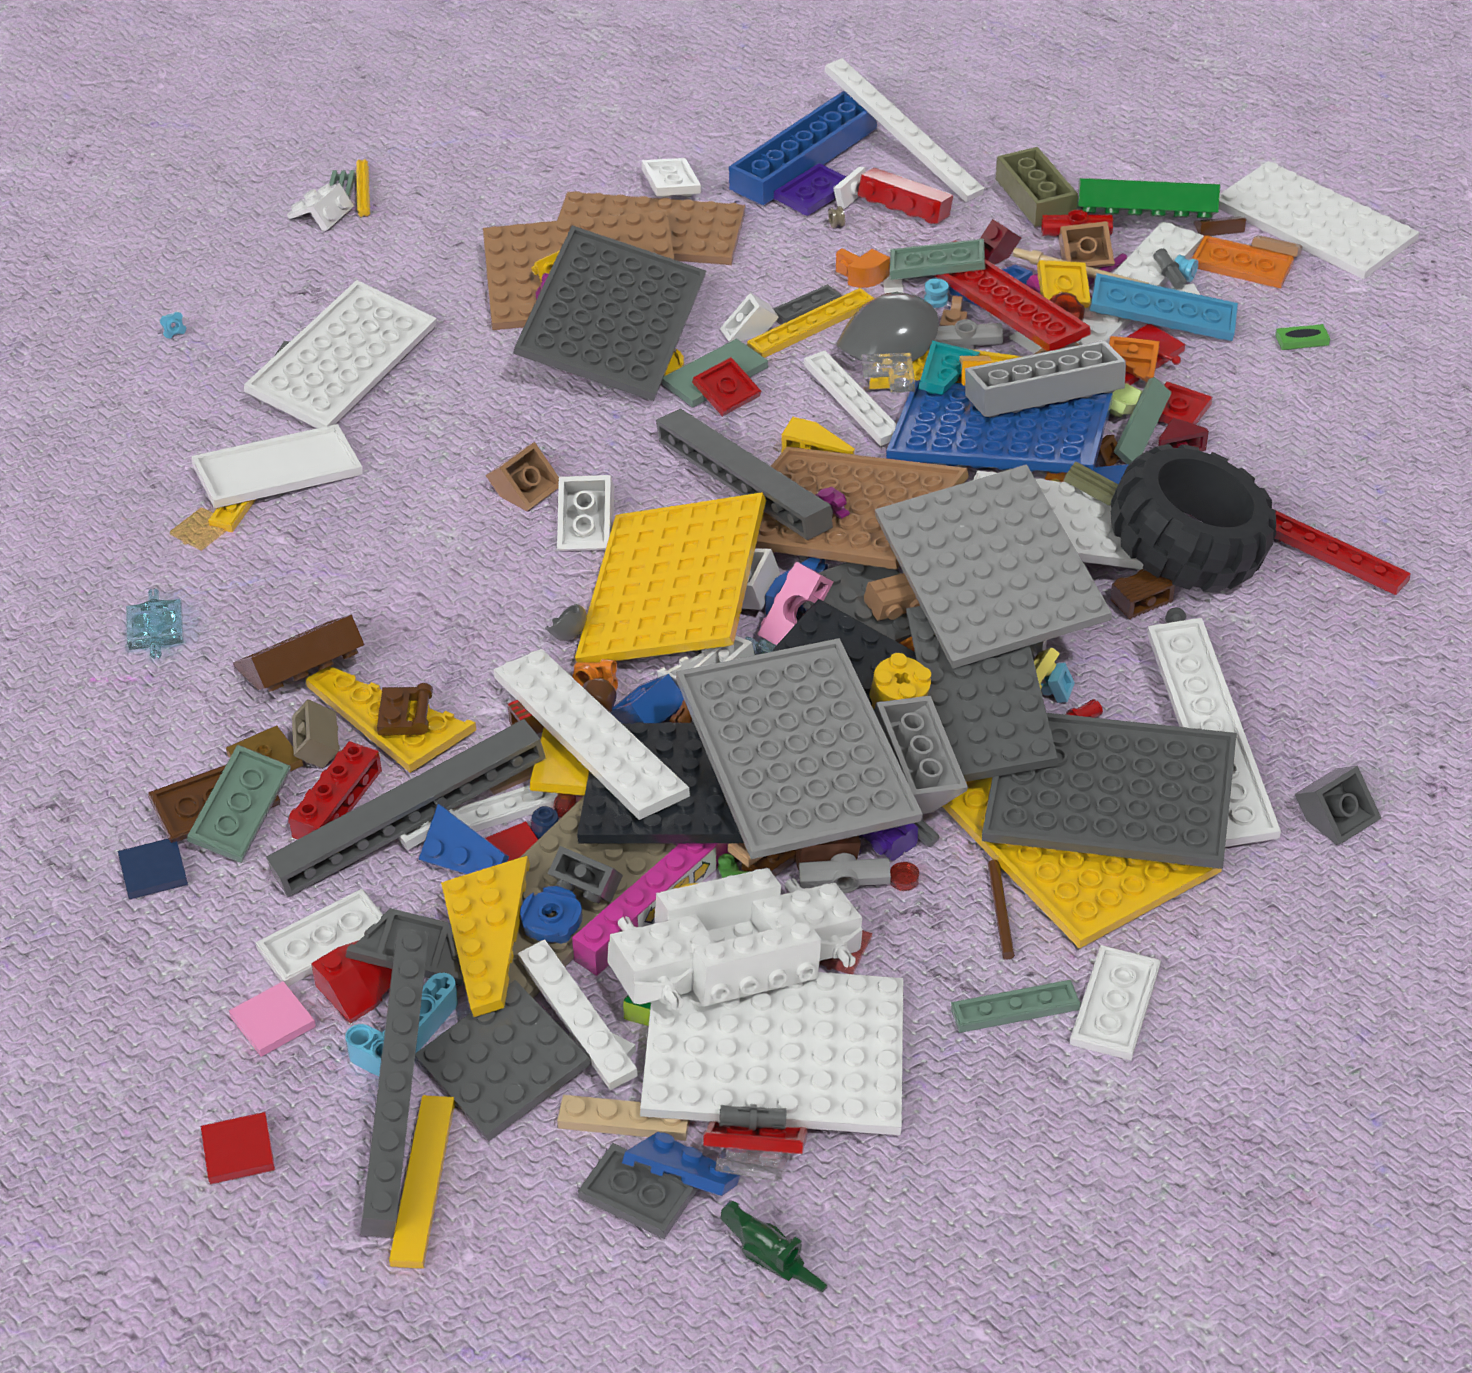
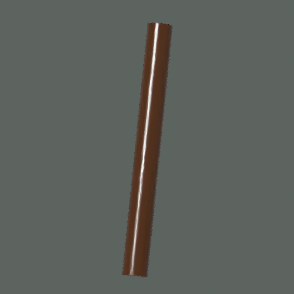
M991 860L987 865L1002 956L1004 959L1010 960L1014 958L1015 953L999 862Z

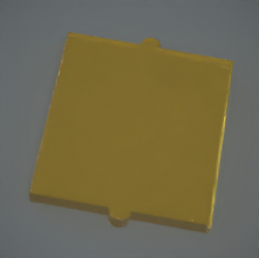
M201 507L170 531V535L183 541L184 545L189 544L202 551L224 534L226 528L210 525L208 520L213 513Z

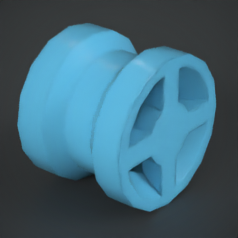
M1178 255L1175 261L1179 264V270L1186 281L1190 283L1196 275L1198 260H1188L1185 256Z
M942 279L928 280L925 283L926 294L924 299L934 308L944 307L948 302L946 294L949 287L948 283Z

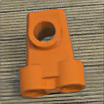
M602 659L601 662H577L574 665L572 678L581 686L588 680L602 678L610 682L617 691V662Z

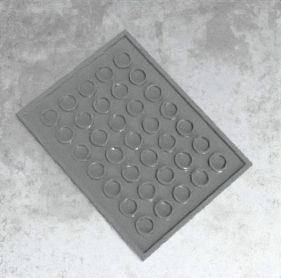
M1027 464L875 509V517L953 669L1112 620L1111 610Z
M840 638L676 671V681L751 859L921 821L922 812Z

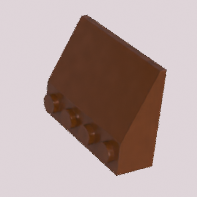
M351 614L325 622L233 662V665L258 690L267 688L268 692L283 687L282 681L292 677L293 681H297L308 676L307 670L317 666L318 670H322L333 665L332 659L342 655L344 660L358 654L357 648L365 644Z

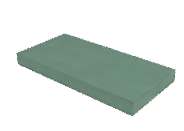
M984 239L896 248L890 251L891 280L985 269Z
M735 339L664 376L662 385L691 407H695L707 399L692 383L694 376L732 357L743 371L751 377L768 368V360L740 340Z
M237 745L190 830L187 841L242 863L290 773L291 766Z

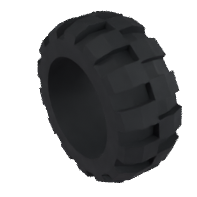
M1167 444L1156 446L1150 451H1145L1127 466L1111 499L1110 513L1114 536L1121 538L1122 549L1131 559L1137 558L1143 564L1144 570L1157 578L1159 576L1165 577L1172 581V585L1190 590L1192 587H1198L1203 592H1220L1226 587L1231 590L1253 577L1254 573L1259 570L1276 536V510L1272 509V499L1265 488L1258 487L1255 484V478L1242 467L1238 469L1228 462L1229 459L1214 452L1211 454L1202 452L1198 447L1181 444L1178 448H1173ZM1188 515H1191V516L1197 518L1198 520H1195V519L1191 518V517L1188 516Z

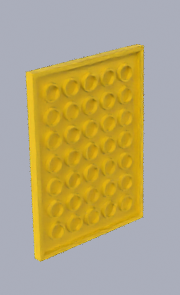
M993 777L966 782L968 786L967 791L942 806L993 860L999 862L1000 867L1079 949L1222 871L1219 868L982 841V831Z

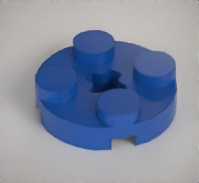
M558 886L545 887L543 892L535 896L533 892L524 900L520 910L524 932L528 937L538 941L546 940V942H556L559 944L566 943L571 939V935L578 930L583 918L581 904L576 899L575 894ZM552 911L557 913V916L552 918L545 916V914H550Z

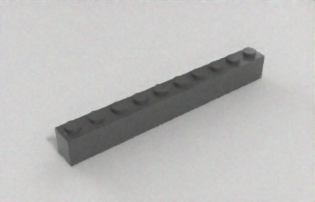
M680 408L656 419L658 437L661 443L740 496L763 492L766 499L764 512L806 540L833 528V510L829 503L798 485L766 462L761 461L750 452L724 437L721 433L696 419L693 415Z
M524 719L266 856L274 878L287 897L296 894L394 841L403 834H407L424 823L431 821L438 804L444 806L447 810L453 809L544 760L546 757L541 740Z
M406 929L397 930L360 1235L392 1239L394 1237L429 932Z

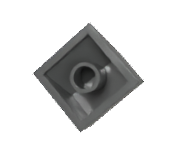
M1358 766L1336 768L1294 794L1306 820L1336 845L1342 844L1381 819V815Z

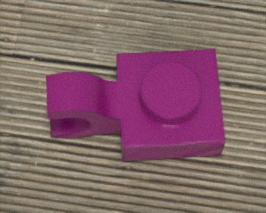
M832 486L824 488L816 494L817 497L831 505L833 513L839 519L850 514L844 507L847 504L845 495Z

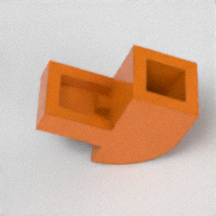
M841 248L836 252V272L848 277V285L858 288L873 287L890 276V257L874 249H870L859 257Z

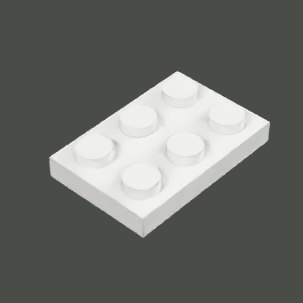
M686 158L642 160V170L656 196L668 198L671 195L689 197L693 194H701V184Z

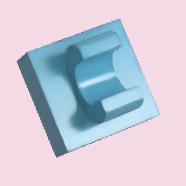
M1056 663L1052 673L1044 677L1046 683L1041 684V691L1043 695L1053 694L1057 703L1068 702L1075 682L1066 663Z

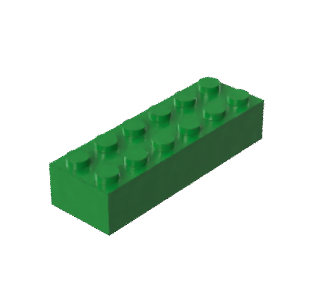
M1080 178L1077 208H1082V211L1086 213H1095L1096 209H1104V214H1118L1120 210L1128 211L1127 215H1141L1143 211L1151 212V216H1165L1166 212L1174 213V217L1184 218L1189 217V213L1197 214V218L1210 219L1213 217V214L1219 212L1221 184Z

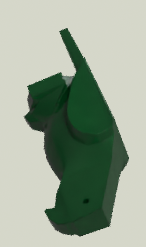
M730 1200L721 1209L720 1219L740 1239L743 1245L742 1253L747 1259L787 1281H790L793 1277L821 1292L826 1290L827 1284L803 1266L805 1263L799 1255L802 1250V1240L796 1236L793 1239L786 1238L776 1226L771 1223H764L746 1213L739 1207V1203Z

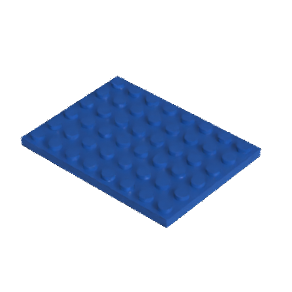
M915 380L886 450V459L928 464L938 463L946 464L947 466L967 465L973 468L995 467L1000 470H1008L1027 464L1031 472L1039 470L1058 474L1068 472L1076 461L1094 471L1112 405L1113 393H1099L1089 398L1080 397L1070 399L1064 403L1055 402L1040 408L1031 407L1020 412H1007L996 417H984L965 395V385H962V383H954L942 395L918 389L920 380Z

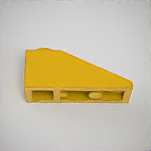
M792 416L781 434L782 452L786 447L855 455V448L814 421Z

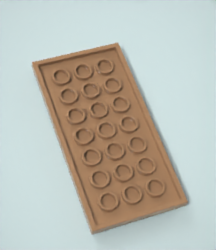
M573 191L567 192L557 221L667 210L675 260L732 265L746 209L745 205L737 203H715L713 201L702 202L690 199L675 200Z

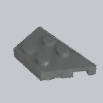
M390 908L381 916L378 923L372 924L364 932V936L355 945L350 944L347 948L346 958L392 969L397 930L406 929L429 932L424 977L430 978L437 973H447L454 977L456 985H463V974L460 969L458 953L453 942V932L449 922Z

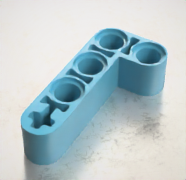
M437 973L430 977L423 985L416 1052L427 1043L458 1005L455 979L450 974ZM357 1024L350 1027L345 1034L350 1061L354 1065L379 1077L384 1031L380 1032L365 1024Z

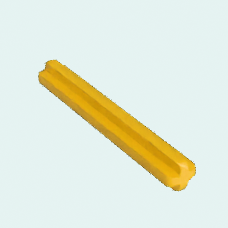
M359 159L356 162L358 215L362 217L364 215L369 216L370 214L369 166L366 159Z

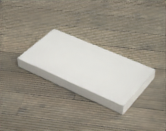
M360 889L257 941L256 948L281 982L284 981L289 987L313 974L311 963L337 947L360 940L364 936V932L372 924L380 921L383 914L364 890Z
M1100 945L1073 1028L1070 1045L1132 1061L1160 969L1161 960Z

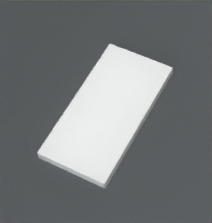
M338 424L330 425L327 428L321 427L191 456L192 465L214 508L363 475L362 465Z

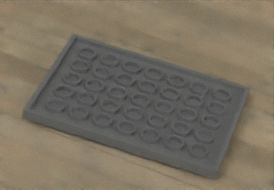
M572 225L518 338L513 354L654 401L704 281L706 270Z
M1047 713L1058 757V765L992 778L982 831V841L1223 869L1237 733Z

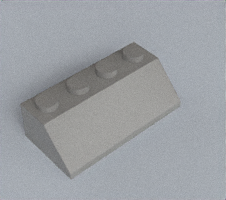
M931 696L876 703L874 709L876 717L922 814L934 812L967 791L968 786Z

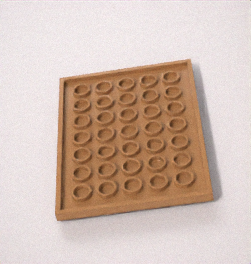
M667 210L483 228L492 330L522 328L525 326L537 300L536 291L541 286L539 274L534 275L531 267L534 266L536 261L560 251L572 225L674 259Z
M786 447L771 467L814 495L818 494L820 490L832 486L845 495L847 504L844 507L850 514L839 519L833 513V528L806 540L763 511L755 549H771L772 552L898 569L900 564L875 517V509L962 484L969 477L967 468Z

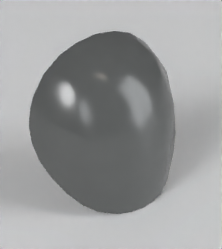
M902 292L884 293L864 304L852 316L843 329L836 345L846 354L863 362L877 365H900L912 362L923 356L930 349L932 340H935L939 327L938 315L930 303L916 295Z

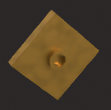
M277 725L226 747L229 758L232 756L236 746L240 745L291 766L290 771L303 766L302 759L294 756L293 746Z

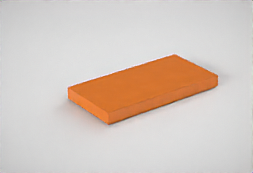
M1204 235L1192 259L1198 260V269L1281 289L1294 264L1295 256Z

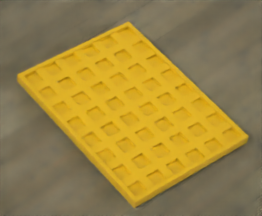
M763 492L615 515L587 613L586 623L575 655L576 662H601L602 659L622 661L734 645L766 503Z

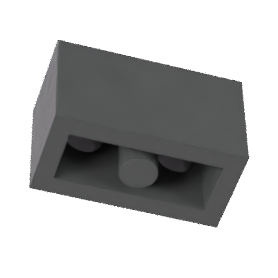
M562 846L559 847L547 873L558 880L556 886L572 892L574 888L584 892L582 897L598 904L601 899L611 903L623 877L614 868Z

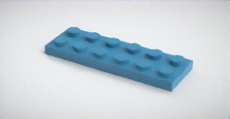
M1096 273L1090 311L1232 341L1235 334L1238 303Z

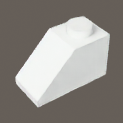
M750 293L721 326L720 330L729 342L735 339L744 341L767 332L779 317L770 304Z

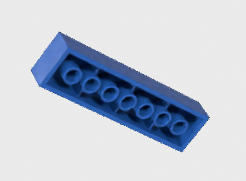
M842 91L730 165L729 190L764 206L774 199L775 190L818 163L826 164L877 129V120L846 91Z

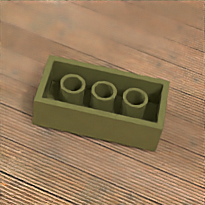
M1038 146L997 156L996 181L1034 227L1042 226L1043 215H1068L1070 211L1077 210L1078 193Z

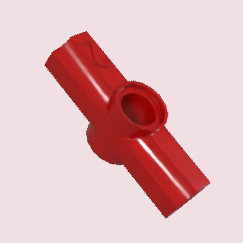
M1072 210L1068 215H1043L1041 222L1042 236H1059L1060 228L1063 226L1106 221L1111 236L1113 232V216L1088 215L1082 210Z

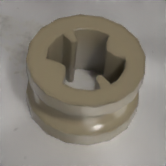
M837 206L836 209L832 207L828 209V219L832 228H836L837 225L840 227L845 226V214L841 206Z

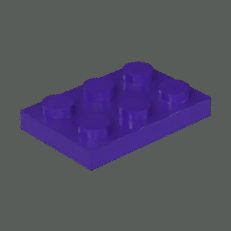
M818 163L775 190L774 199L808 216L836 198L834 187L844 180L846 176Z

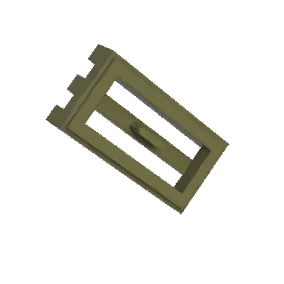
M1076 461L1063 480L1109 506L1118 486L1117 483Z

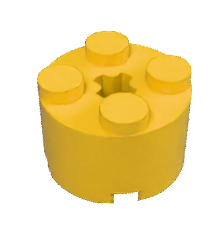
M902 653L892 654L890 658L880 662L875 669L870 690L873 709H875L877 702L928 696L931 685V671L918 661L908 658Z

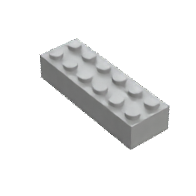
M1103 340L965 368V395L984 417H996L1007 412H1020L1031 407L1040 408L1046 404L1064 403L1070 399L1080 397L1089 398L1094 394L1112 393L1115 390L1125 388L1126 361Z

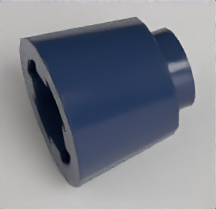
M541 806L533 812L530 828L538 840L559 821L556 810L549 806Z

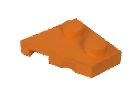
M1110 336L1109 345L1126 361V372L1145 382L1154 377L1160 341Z

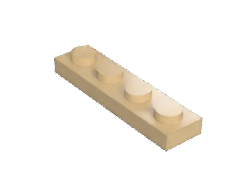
M563 1095L557 1123L558 1129L650 1137L656 1132L673 1136L675 1140L686 1141L690 1120L641 1117V1102Z

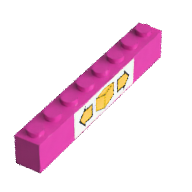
M679 843L572 937L574 961L598 976L609 966L608 942H610V934L622 932L618 926L619 919L622 917L625 919V916L629 917L634 927L653 925L655 922L656 893L679 888L689 883L703 882L718 869V858L723 854H730L728 852L729 843Z

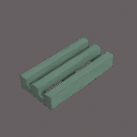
M332 170L330 186L337 184V180H339L338 183L343 188L345 180H348L345 192L349 199H351L356 177L355 170H350L349 174H346V170H341V174H337V170Z

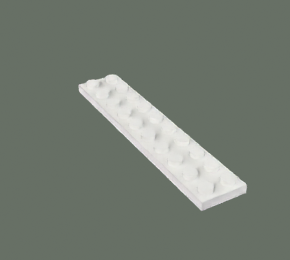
M1162 221L1115 270L1114 274L1163 287L1168 282V278L1161 274L1162 269L1154 260L1153 254L1157 250L1165 248L1173 261H1175L1178 255H1183L1186 259H1189L1197 250L1204 235ZM1090 305L1088 308H1079L1074 313V316L1090 326L1091 335L1082 338L1077 343L1083 345L1105 340L1109 344L1110 336H1118L1131 322V319H1123L1117 316L1090 311Z
M1202 618L1148 626L1147 635L1179 726L1237 733L1225 847L1279 839L1281 834L1280 827Z
M543 649L533 651L526 656L493 669L495 679L639 820L690 797L689 787Z

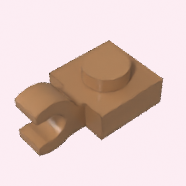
M953 296L951 310L943 309L940 326L955 325L957 321L967 319V312L962 311V296Z

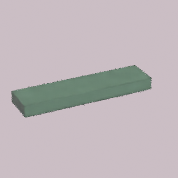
M1155 377L1148 380L1114 450V453L1126 464H1130L1135 458L1143 454L1172 393Z
M1071 980L951 1002V1012L959 1033L1080 1010V1001Z

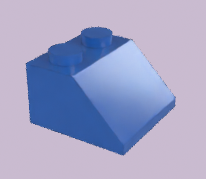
M666 674L640 684L613 707L611 714L620 723H662L665 719L669 721L672 715L677 713L684 698L671 676Z

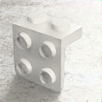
M340 183L332 186L326 184L318 191L312 189L304 195L305 199L303 201L300 200L290 207L292 210L287 214V217L292 219L310 212L321 230L325 231L352 209L354 205Z

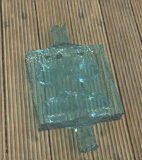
M152 589L148 591V601L126 606L127 644L129 650L150 648V657L156 659V654L157 658L162 656L161 646L184 643L181 599L159 600L160 592L157 589H154V596Z

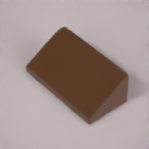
M1235 216L1194 221V225L1198 234L1207 236L1245 232L1246 218Z

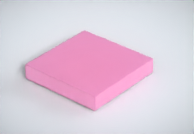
M284 981L229 1010L230 1018L260 1057L316 1027L315 1020Z

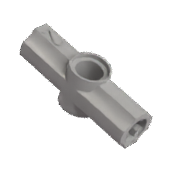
M963 319L957 321L955 325L939 326L934 341L972 350L976 346L1002 345L1003 327L1002 323L976 324L972 320Z
M849 853L837 854L831 861L799 863L800 887L813 888L823 884L836 883L843 893H850L855 891L860 885L890 884V862L888 858L856 860Z

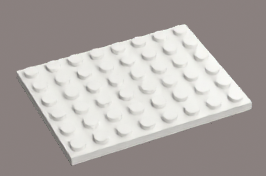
M818 972V979L704 1007L693 990L680 995L684 1000V1005L680 1009L678 1007L676 1010L673 1009L667 999L651 1002L640 1107L641 1117L719 1122L720 1105L750 1107V1104H757V1107L786 1108V1127L901 1135L903 978Z

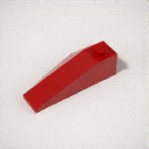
M358 941L337 947L311 963L316 988L350 1024L375 1009L383 1001L382 996L390 988L392 969L346 958L348 946L350 944L355 945Z

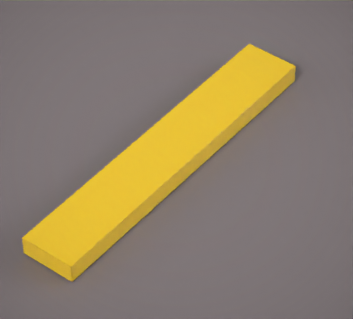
M858 288L748 340L747 346L766 358L852 317L864 304L875 298L863 289Z
M422 1095L389 1258L390 1267L424 1269L454 1113V1097Z

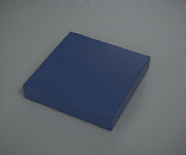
M167 838L117 851L129 900L188 885L177 841L171 843Z

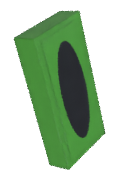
M1323 324L1276 328L1275 336L1282 350L1327 346L1330 343V337Z

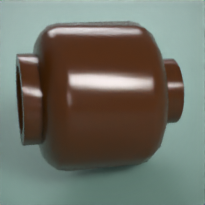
M602 678L591 679L585 682L582 687L611 713L617 698L616 690L611 683Z

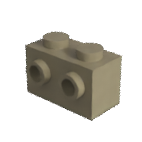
M307 699L292 715L294 756L323 769L330 760L335 759L340 749L338 745L336 712Z

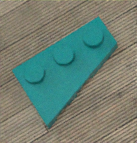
M932 340L918 389L943 395L961 377L962 364L959 361L960 356H979L980 352Z

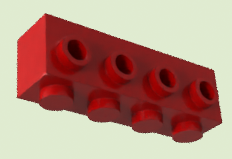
M875 167L861 174L858 196L865 198L868 202H878L891 210L898 209L905 212L907 216L923 218L930 224H937L950 216L954 196L953 194Z
M349 741L342 751L340 750L336 754L331 765L321 773L319 780L312 789L306 792L304 799L297 808L291 811L288 822L292 838L298 840L352 811L382 771L379 751Z

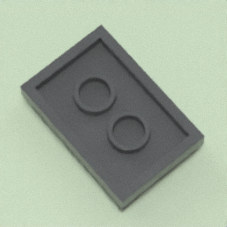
M612 1143L579 1188V1199L665 1239L698 1191V1188L683 1184L681 1176L664 1173L663 1176L650 1173L651 1166L636 1161L633 1167L623 1164V1157L628 1149Z

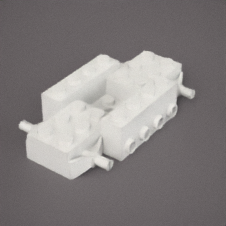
M769 868L758 869L748 873L727 876L726 878L700 882L695 885L656 893L655 922L653 925L634 927L629 917L625 916V919L624 917L619 919L618 926L622 932L610 934L608 964L634 1004L667 999L671 1007L676 1010L677 1007L680 1009L684 1005V1000L680 995L693 990L704 1007L818 979L819 961L839 958L845 967L848 968V965L850 967L853 966L856 959L851 953L861 949L862 917L836 883L803 889L796 879L792 878V881L789 879L785 883V887L790 893L780 895L781 884Z

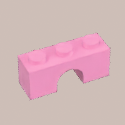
M796 562L789 571L781 591L776 595L768 615L763 619L757 635L777 645L797 623L796 613L800 605L807 601L815 603L818 599L824 601L833 581Z

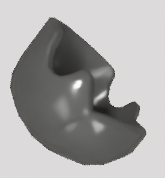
M571 605L562 612L559 618L552 619L553 626H546L545 629L560 641L572 640L583 631L587 613L581 605Z

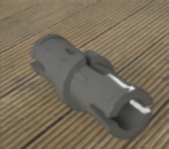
M750 1104V1107L720 1105L719 1126L749 1127L753 1131L756 1128L785 1130L786 1108L757 1107V1104Z

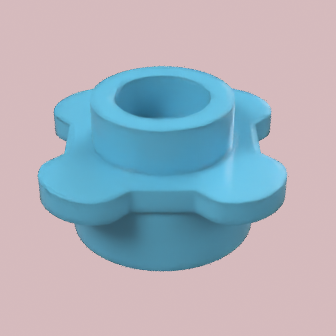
M180 312L167 314L160 318V324L164 329L163 335L166 338H172L173 335L186 332V326L182 322L183 315Z

